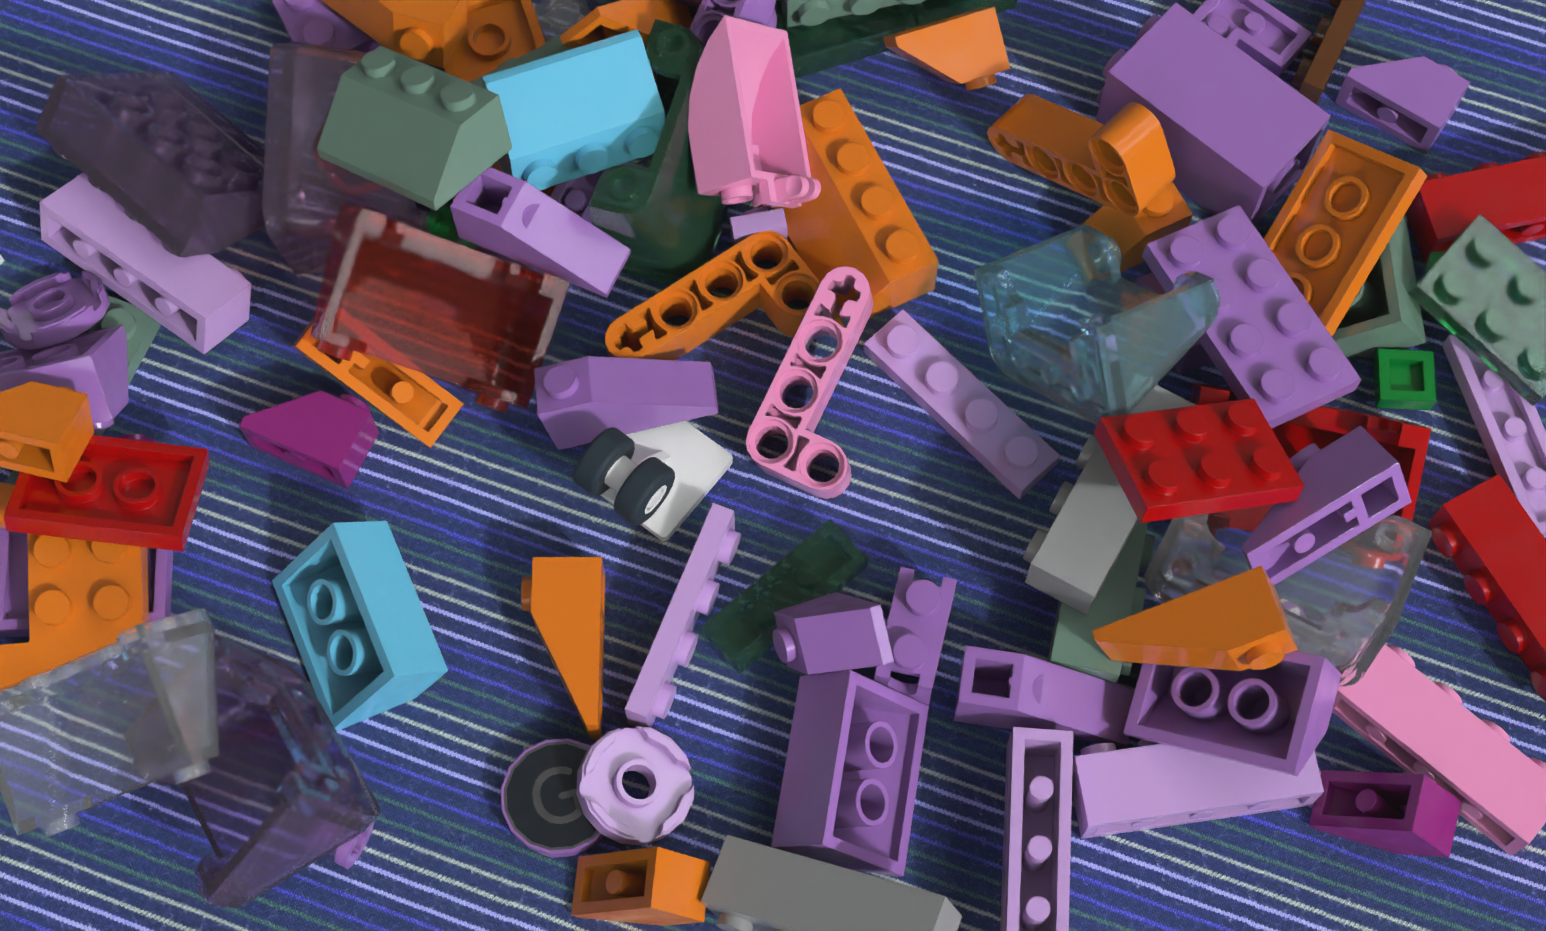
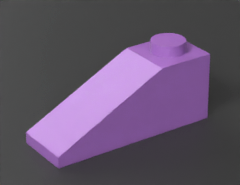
M586 356L534 369L537 415L558 450L591 443L601 432L611 427L619 429L624 434H630L719 413L714 371L711 362Z
M1362 426L1357 427L1310 456L1298 472L1305 486L1297 501L1274 504L1243 544L1241 550L1249 569L1251 570L1262 565L1273 585H1276L1411 503L1412 501L1399 462Z

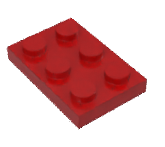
M1254 398L1100 417L1094 431V435L1140 523L1297 501L1305 486Z
M93 435L67 483L19 472L3 516L6 530L184 552L210 465L208 449Z

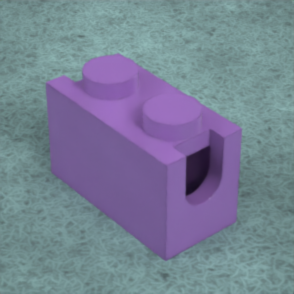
M900 567L886 625L894 662L877 666L874 681L929 706L957 579L943 576L942 584L938 587L929 580L915 581L913 579L914 569ZM891 671L919 677V682L915 684L904 683L895 680L890 674Z

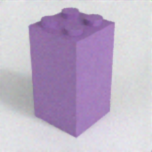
M1175 2L1162 17L1154 14L1147 20L1137 35V42L1128 51L1120 49L1108 61L1103 70V75L1106 77L1105 85L1096 98V103L1099 104L1096 121L1105 124L1126 103L1131 101L1145 106L1155 115L1163 129L1175 168L1176 177L1173 183L1176 188L1212 216L1240 205L1255 226L1302 175L1316 151L1331 115Z

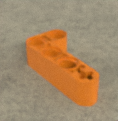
M1028 93L1023 95L987 130L990 143L1004 159L1129 216L1138 215L1176 177L1173 161L1160 122L1150 110L1137 102L1131 101L1126 103L1111 119L1102 124Z
M771 230L754 233L612 322L605 333L607 357L677 360L759 307L764 310L778 330L784 335L794 338L809 306L802 310H794L785 304L796 299H801L811 304L820 282L787 239L781 234ZM762 260H772L778 265L771 269H762L755 264ZM721 287L734 291L730 296L721 298L710 294L714 289ZM676 315L689 319L686 324L681 326H671L665 323L669 317Z

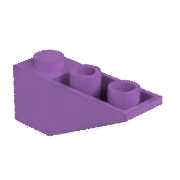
M489 167L457 193L450 206L459 238L606 298L631 253L630 248L528 182L492 167Z
M966 645L960 667L953 721L1010 730L1013 727L1073 731V739L1094 743H1114L1115 746L1127 747L1129 736L1123 732L1131 707L1134 689L1025 654Z

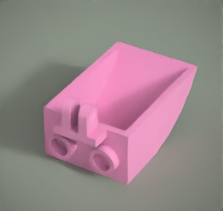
M724 15L709 37L696 66L689 96L688 134L698 194L721 197L722 204L727 205L749 201L752 202L753 208L802 206L801 203L816 199L819 196L821 184L816 178L811 177L788 33L785 30Z

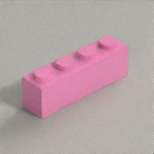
M1376 638L1340 681L1332 713L1409 774H1425L1461 801L1459 815L1512 857L1526 847L1546 823V763L1537 758L1527 757L1510 743L1509 735L1500 726L1492 721L1481 720L1462 705V699L1452 688L1441 682H1432L1415 668L1413 659L1404 650L1395 645H1386Z

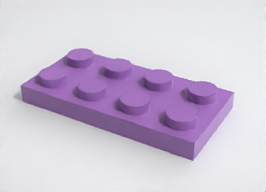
M1240 205L1146 244L1142 254L1143 259L1238 400L1254 398L1271 428L1356 390L1362 379Z

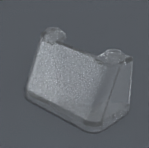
M1274 504L1173 518L1146 570L1144 580L1148 590L1153 596L1165 603L1250 570L1241 547ZM1389 515L1361 532V534H1358L1274 585L1298 650L1296 651L1326 657L1342 674L1339 686L1347 687L1360 681L1397 626L1432 531L1408 519Z
M206 608L139 624L119 633L116 643L53 671L22 680L23 683H20L19 686L0 691V791L17 836L42 827L45 838L80 825L77 813L173 775L175 783L178 785L212 772L208 760L219 756L215 630Z

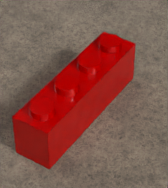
M1536 152L1518 162L1499 165L1497 162H1487L1474 167L1469 172L1450 176L1444 172L1428 175L1405 213L1423 263H1428L1430 252L1452 251L1456 257L1546 238V152Z
M1497 474L1444 503L1428 525L1432 529V539L1438 550L1445 557L1452 558L1464 576V584L1469 595L1476 603L1486 607L1497 623V632L1501 641L1509 651L1520 656L1531 672L1530 678L1534 689L1546 701V539L1500 474Z

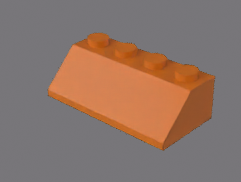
M841 88L800 105L811 177L816 178L820 182L821 192L816 199L801 203L802 206L786 208L777 206L771 208L772 210L784 209L788 241L820 283L828 272L837 267L848 266L856 268L863 273L869 282L874 304L869 319L935 290L939 260ZM850 288L846 295L836 294L840 310L835 321L842 327L843 324L839 314L844 303L847 300L855 302L858 300L855 289Z

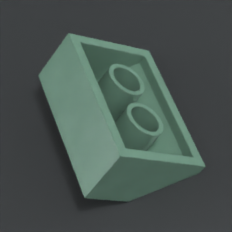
M381 45L364 55L362 60L341 75L317 146L319 158L435 211L512 149L499 94Z
M1284 204L1276 206L1277 215ZM1405 215L1332 336L1346 357L1373 358L1378 348L1403 350L1426 343Z

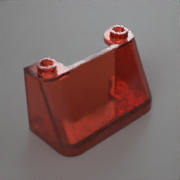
M342 203L333 230L310 336L321 340L317 349L320 352L347 361H351L354 351L367 354L477 391L475 403L506 413L510 403L528 408L535 387L534 369L542 367L570 281L544 272L539 274V272L522 267V265L493 257L410 227L408 224L400 221L390 220L384 214L361 206Z

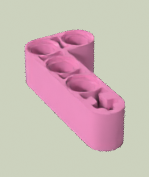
M848 266L833 269L821 281L748 430L746 438L747 451L758 468L766 474L824 499L835 498L846 490L852 476L851 467L841 447L815 434L814 431L869 320L874 305L869 282L866 277L856 268ZM850 288L855 289L858 300L857 302L847 300L844 303L839 314L843 324L842 327L835 321L840 310L836 294L846 295ZM826 335L837 340L836 349L828 357L816 358L808 353L810 344L819 336ZM796 385L809 386L813 389V395L807 405L796 409L785 405V395L790 388ZM780 434L788 438L787 450L780 457L769 459L761 455V444L768 436ZM823 457L834 458L839 462V470L833 479L821 483L810 478L811 466L816 460Z

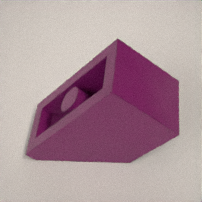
M323 391L246 415L239 424L250 447L346 489L351 485L379 434L370 408L363 401L348 394H341L337 398Z
M1321 771L1320 776L1324 793L1314 802L1309 826L1322 832L1396 854L1450 857L1461 801L1425 774Z

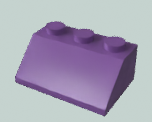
M124 325L82 333L71 340L51 347L32 350L16 348L0 352V392L30 381L56 387H68L88 394L94 432L112 426L114 424L113 419L129 403L127 334Z
M1300 651L1288 653L1277 665L1262 670L1248 668L1243 671L1143 663L1123 733L1127 736L1298 776L1327 732L1342 674L1326 657Z
M852 670L800 676L771 847L847 869L894 877L904 876L929 706Z

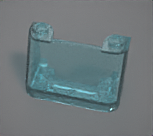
M1084 224L974 269L988 346L999 369L1006 376L1097 425L1100 417L1130 414L1215 323L1218 316V308L1220 307V295L1215 286L1214 279L1197 271H1188L1178 276L1174 283V290L1163 295L1122 278L1120 273L1122 255L1118 244L1113 238Z

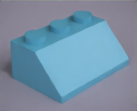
M637 29L482 77L483 88L499 94L512 144V149L498 160L502 172L524 180L538 190H544L551 186L588 174H594L601 170L638 158H644L667 149L665 112L642 37Z
M387 521L332 523L272 580L330 732L342 730L417 698L448 671Z

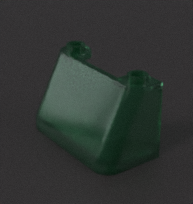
M655 19L647 41L646 53L650 66L656 72L657 89L663 108L668 115L650 167L648 169L630 164L610 167L599 178L589 204V209L594 226L630 248L631 253L621 272L672 285L712 260L730 205L722 204L721 197L698 194L689 141V96L696 66L705 46L690 29Z

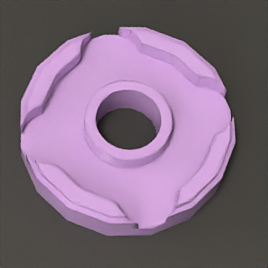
M640 726L635 728H619L607 732L587 750L577 771L576 794L584 816L600 834L620 844L645 845L663 839L686 818L694 800V785H692V778L689 773L691 766L686 754L670 737L650 727ZM637 771L646 777L650 786L647 798L635 799L626 793L622 785L624 772Z

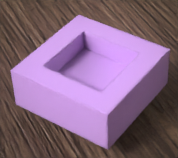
M755 208L744 212L741 216L730 217L732 247L754 233L770 230L781 234L788 241L787 223L783 208L770 211L764 208Z

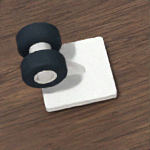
M686 421L630 434H624L619 429L611 427L601 432L585 449L577 462L573 478L575 483L593 496L601 495L612 503L615 513L634 526L641 525L661 541H667L732 465L733 457L731 453Z

